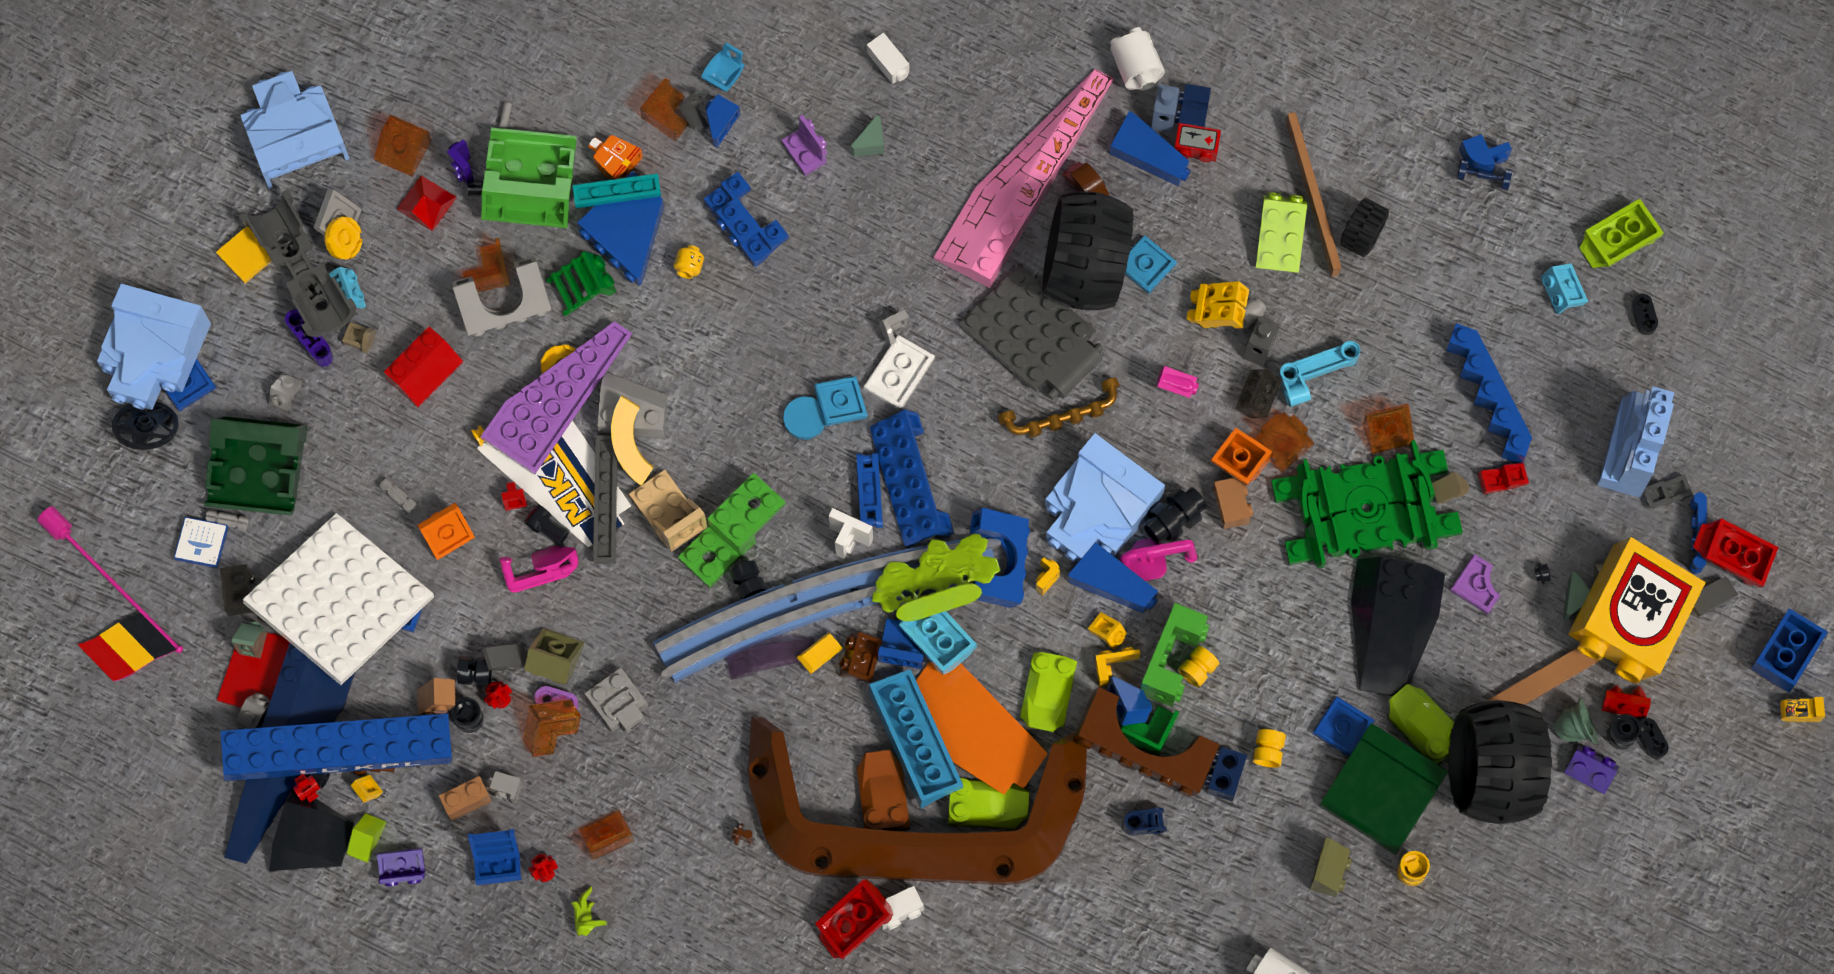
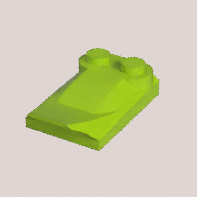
M1639 198L1585 230L1580 251L1592 268L1609 267L1646 245L1653 244L1658 238L1663 236L1664 232Z
M1045 652L1033 653L1020 718L1025 721L1027 727L1054 732L1059 727H1064L1077 661L1065 656Z
M1407 684L1390 698L1388 719L1423 756L1439 764L1448 756L1450 733L1454 722L1421 688Z
M960 778L963 789L950 794L948 825L1016 829L1023 820L1028 818L1029 791L1017 784H1012L1006 794L1003 795L985 782L968 781L967 779Z

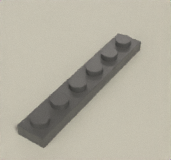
M596 435L594 564H616L618 459L614 452L611 435Z

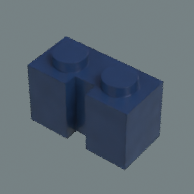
M1186 84L1185 91H1180L1178 103L1182 104L1181 111L1177 110L1175 123L1205 127L1211 88Z

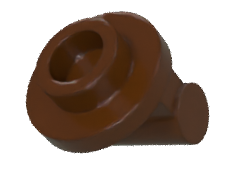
M740 823L739 827H734L731 839L735 840L734 845L738 846L740 840L745 841L747 844L753 842L752 832L750 830L744 831L743 823Z

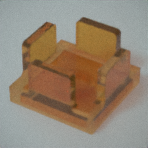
M1285 412L1281 415L1277 413L1262 426L1261 432L1253 438L1272 451L1270 461L1281 473L1314 446V442L1307 435L1308 428L1294 414L1289 417Z

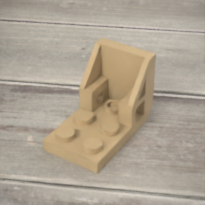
M666 470L629 493V497L670 552L707 528L704 512L692 500L685 498Z

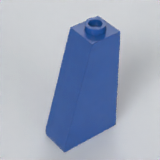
M1131 111L1128 112L1110 146V155L1179 187L1181 181H1186L1191 170L1188 169L1189 160Z
M1096 542L1067 577V582L1141 613H1144L1147 608L1151 610L1158 601L1156 598L1158 590Z

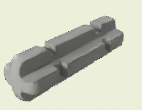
M385 478L380 483V488L402 506L405 511L411 513L417 507L416 503L411 498L409 499L388 478Z
M208 510L206 513V521L225 524L233 528L237 526L238 529L246 530L249 526L248 517H237V515L224 512L217 513L214 510Z

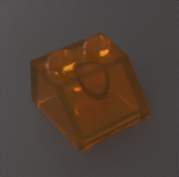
M390 115L380 133L374 161L413 177L432 141L429 131Z

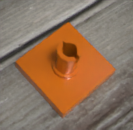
M456 503L440 512L432 514L430 518L417 525L437 560L475 538Z

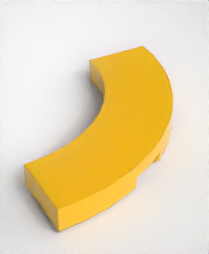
M622 395L612 417V445L622 468L635 482L643 485L654 466L642 456L634 440V422L640 406Z

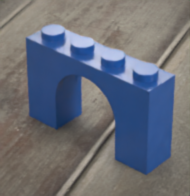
M980 508L972 512L970 534H980L982 537L1000 540L1007 557V567L1002 576H994L990 583L985 584L978 581L969 582L978 585L982 590L981 596L977 599L978 601L1008 608L1021 604L1024 598L1023 580L1026 576L1025 559L1028 555L1026 546L1030 533V528L1028 527L1029 519L986 508Z

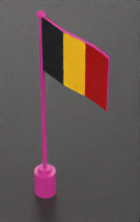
M54 506L47 508L40 514L37 522L55 540L67 538L140 612L138 615L115 624L97 637L77 644L113 682L133 675L158 658L172 652L181 653L183 651V647L178 646L70 536L72 524Z

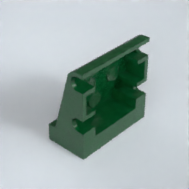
M219 416L211 419L209 441L211 458L207 464L205 489H208V497L206 502H204V506L293 515L303 448L307 436V425Z
M1371 723L1319 807L1394 855H1397L1449 771Z

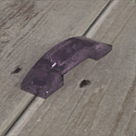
M814 639L780 642L729 656L727 661L731 680L751 676L753 672L795 663L801 665V662L796 657L815 643Z

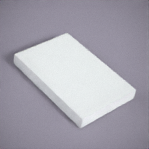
M897 335L895 338L896 343L889 347L864 385V390L901 411L932 364L935 356Z

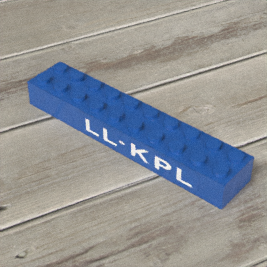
M448 714L221 731L224 781L451 764L452 760Z

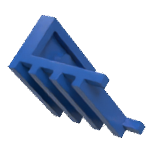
M514 829L468 834L474 858L476 885L522 880L520 851Z

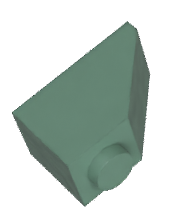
M242 623L232 638V644L241 655L261 658L267 632L259 623Z

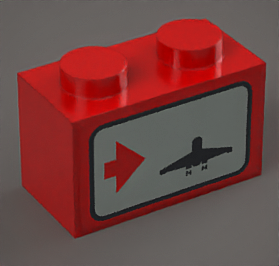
M1179 123L1175 149L1187 159L1191 157L1197 158L1202 162H1216L1221 130Z

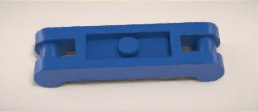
M872 452V455L856 453L860 521L876 526V528H883L878 452ZM872 463V468H864L863 464ZM867 512H875L876 517L867 518Z
M1702 492L1696 493L1690 502V508L1694 511V516H1691L1690 528L1694 529V537H1691L1690 550H1694V559L1689 566V570L1693 574L1701 573L1706 565V559L1693 548L1700 526L1707 524V497Z

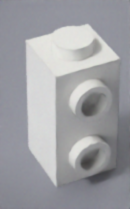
M884 33L867 44V54L892 84L896 81L900 82L908 76L909 63Z
M914 886L886 899L894 915L889 923L881 927L883 930L886 928L892 930L900 926L901 921L907 918L913 920L922 915L921 912L924 911V905Z

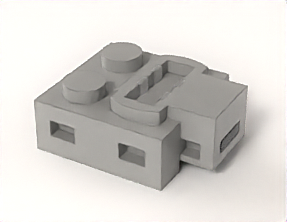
M622 668L585 693L586 699L611 732L622 726L628 734L645 721L641 711L648 707L647 701Z

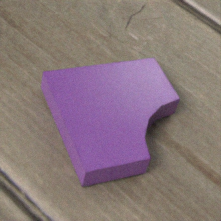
M1476 554L1472 556L1450 590L1487 615L1500 597V594L1494 590L1490 582V572L1493 565Z

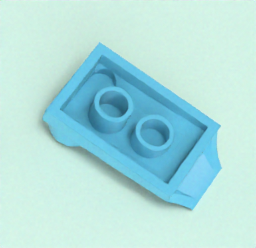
M946 611L916 621L900 620L899 627L934 664L935 669L943 675L955 669L977 647L973 639Z

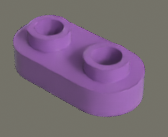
M543 686L535 693L536 704L543 710L563 716H572L578 711L579 702L572 693L549 686ZM545 696L551 697L549 702H543V698ZM567 702L572 704L569 709L564 708V704Z

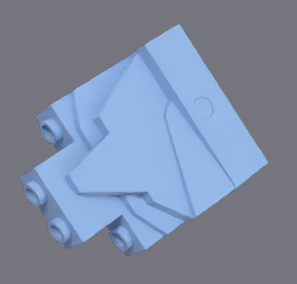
M293 71L279 73L274 78L269 80L263 79L252 85L260 108L249 109L240 116L269 189L273 188L270 179L342 152L345 160L350 159L321 85L317 87L311 86L304 92H300Z
M121 284L111 306L114 310V318L101 346L102 351L97 362L104 373L113 375L107 388L113 401L120 404L130 403L135 408L144 410V408L153 410L161 388L169 392H183L211 323L200 305Z
M1653 386L1651 391L1646 390L1644 394L1632 391L1622 398L1615 416L1597 486L1641 497L1654 473L1658 454L1664 444L1674 406L1672 400L1675 392Z
M1094 433L1080 450L1078 459L1045 499L1046 510L1055 517L1059 516L1046 532L1047 542L1054 549L1057 550L1059 548L1065 552L1066 558L1073 563L1079 562L1095 542L1116 557L1148 518V511L1161 502L1165 485Z

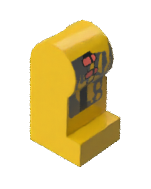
M1814 697L1813 699H1786L1780 701L1781 720L1786 722H1821L1825 717L1824 698Z

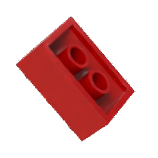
M429 326L384 371V375L392 386L419 408L463 363V360L445 339Z

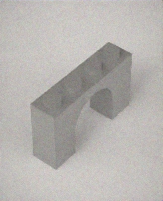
M535 256L514 263L521 285V293L517 302L505 310H493L481 302L472 276L451 282L468 336H480L486 330L492 328L499 330L511 322L521 323L530 316H544L548 313L547 311L551 310Z

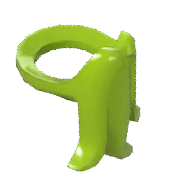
M592 886L580 895L578 902H571L574 908L577 936H587L594 927L607 925L605 920H592L591 908L595 903H587Z

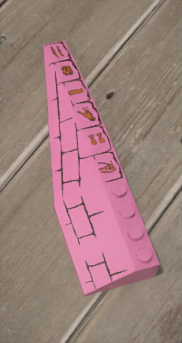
M1094 69L975 187L936 252L935 260L991 288L1114 78Z

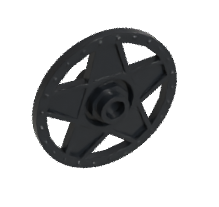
M155 402L153 408H157V410L148 412L146 409L135 408L132 404H129L115 414L112 420V432L116 440L126 447L137 450L155 449L167 444L175 437L179 427L178 417L170 407L159 402ZM130 411L131 419L118 422L124 414ZM170 416L173 420L172 429L163 424ZM120 434H131L133 442L126 440ZM154 438H160V439H161V440L156 441V442L147 443L148 441H151V440L154 439Z

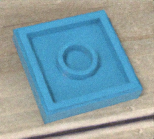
M1144 235L1130 250L1125 275L1149 294L1177 265V261Z
M856 376L814 385V391L825 426L867 418V411Z

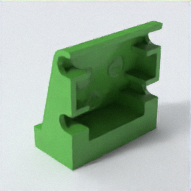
M491 127L482 188L481 220L567 228L577 136Z

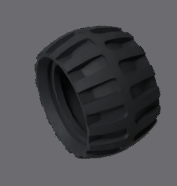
M1072 192L1061 195L1055 208L1047 243L1042 277L1043 294L1061 305L1079 310H1102L1115 307L1123 286L1130 253L1134 220L1133 208L1116 198L1097 192Z
M1501 700L1481 702L1461 709L1454 719L1448 749L1450 791L1453 796V803L1459 809V813L1474 820L1494 824L1520 822L1541 813L1548 799L1552 767L1551 740L1549 738L1548 726L1543 719L1542 713L1521 703Z

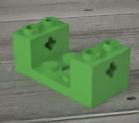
M1177 603L1174 604L1141 684V690L1144 691L1147 698L1172 708L1175 701L1180 702L1185 684L1182 683L1183 676L1164 669L1169 655L1166 653H1171L1176 640L1197 647L1200 642L1204 643L1210 624L1207 623V615Z

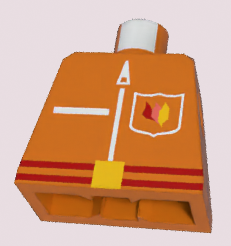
M610 135L605 142L595 137L589 144V148L596 152L593 156L594 165L609 180L627 177L643 158L642 150L639 147L614 135Z

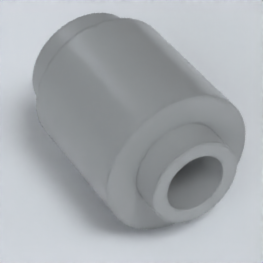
M1255 297L1247 301V306L1244 308L1246 312L1243 326L1249 328L1258 320L1259 316H1264L1266 307L1259 298Z

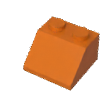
M1235 427L1213 456L1211 462L1248 485L1260 475L1269 463L1272 451Z

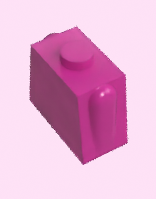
M1162 366L1155 386L1191 398V395L1196 394L1199 383L1196 382L1197 377Z

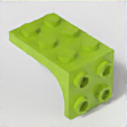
M1268 192V195H1263L1256 268L1299 273L1307 202L1301 195L1290 194L1289 198L1282 197L1281 193Z

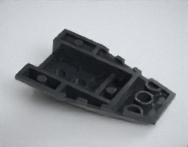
M1387 557L1357 559L1351 597V610L1360 691L1394 696L1404 686L1411 683L1439 617L1445 579L1444 573L1426 564Z

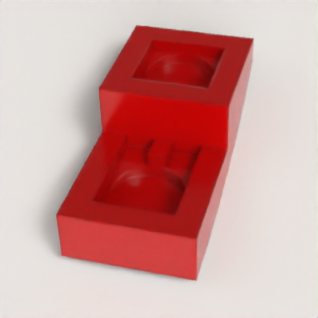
M1524 463L1504 465L1499 469L1483 470L1478 473L1483 494L1505 491L1529 484Z

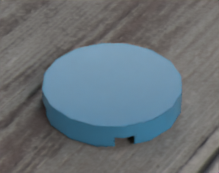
M803 396L796 398L784 410L783 421L790 435L797 439H812V437L820 435L826 427L818 401L812 397Z

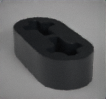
M1638 294L1634 297L1631 304L1636 326L1641 334L1651 335L1658 326L1654 305L1650 296ZM1639 300H1641L1642 303H1646V306L1644 308L1645 312H1643L1642 306H1637ZM1645 317L1647 318L1648 323H1652L1650 328H1648L1647 325L1643 326L1645 322Z
M1643 718L1639 721L1641 731L1638 737L1651 758L1662 759L1668 752V743L1657 723L1651 718ZM1644 724L1647 727H1652V729L1650 730V734L1652 737H1650L1647 731H1642ZM1653 740L1655 741L1657 746L1663 747L1661 753H1659L1658 751H1653V748L1655 746Z

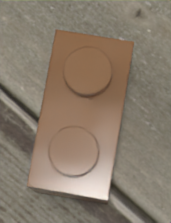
M1237 478L1214 482L1213 491L1223 529L1249 524L1250 518L1253 516L1251 503L1247 504L1245 496H1248L1246 484Z
M433 678L417 689L418 715L444 714L455 706V680Z
M480 776L439 795L451 821L492 802Z

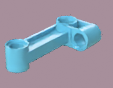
M1347 341L1335 348L1293 363L1284 364L1280 369L1278 380L1288 406L1293 407L1311 400L1310 391L1304 381L1346 366L1355 365L1360 355V346L1354 341ZM1352 351L1355 356L1348 357L1344 352ZM1290 372L1294 375V378H1286L1284 373Z

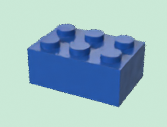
M1789 608L1751 667V670L1790 693L1828 631Z

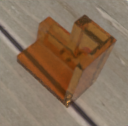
M665 77L640 107L642 119L676 141L688 127V123L684 119L673 113L684 100V95L670 85V79Z
M495 238L496 244L480 247L483 268L463 272L464 278L473 277L477 292L510 286L499 238Z
M570 699L529 705L523 741L532 756L554 754L557 736L578 733L581 715Z

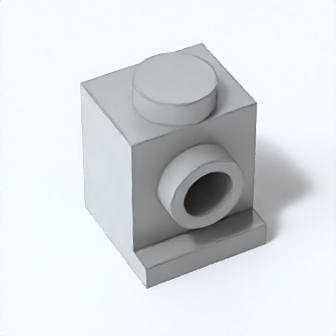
M495 771L494 776L489 778L486 789L490 790L494 797L507 800V798H510L512 804L516 805L523 782L521 778Z

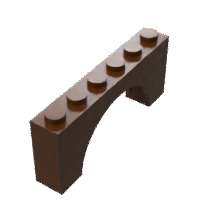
M1100 687L1093 691L1073 739L1078 741V745L1086 749L1093 748L1102 757L1108 759L1112 757L1118 760V764L1123 767H1133L1139 770L1138 773L1144 777L1151 778L1152 776L1158 779V782L1163 786H1173L1179 789L1178 792L1184 796L1191 797V795L1195 796L1200 793L1220 744L1199 735L1193 738L1189 747L1181 754L1170 757L1147 754L1131 744L1120 729L1116 714L1119 696Z

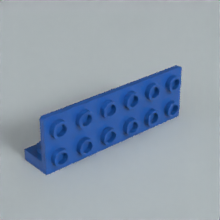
M903 410L870 426L904 546L910 547L934 535L948 537L954 534L949 514L937 511L915 439V436L924 433L919 414Z

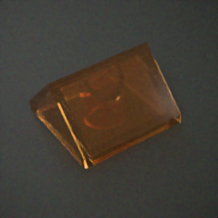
M1408 403L1365 414L1363 427L1372 454L1410 444L1411 440H1414Z
M620 810L579 829L593 861L634 842L632 833Z

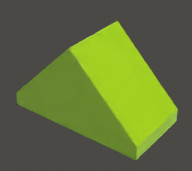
M365 813L353 828L347 855L368 863L387 822Z

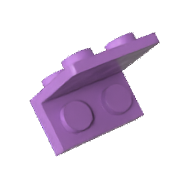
M803 114L798 116L799 130L782 139V144L801 172L806 176L826 164L827 151L825 147L827 144L821 135L817 136L812 121L809 118L805 119Z

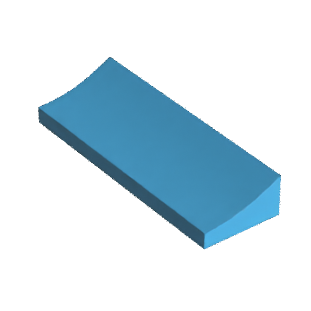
M911 669L869 684V695L920 809L948 794L963 789L962 781Z

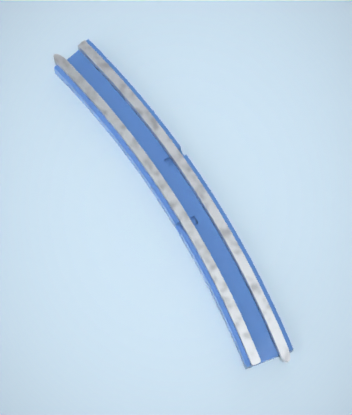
M986 538L988 543L982 555L993 557V549L1000 547L1001 541ZM961 540L949 541L946 544L949 549L954 550ZM928 545L859 560L792 581V584L784 586V584L695 620L653 642L666 667L661 676L664 679L672 677L674 683L719 660L775 636L835 615L878 604L872 601V594L877 590L875 582L883 574L887 564L891 561L903 562L909 567L916 569L920 566L919 558L923 552L928 550ZM967 575L963 576V581L966 580ZM951 584L948 588L954 587V586H957V585H956V584ZM917 589L915 591V594H919L920 590ZM927 589V590L923 591L922 593L931 592V591H936V590H934V589ZM904 590L902 592L905 597L912 596L910 591Z

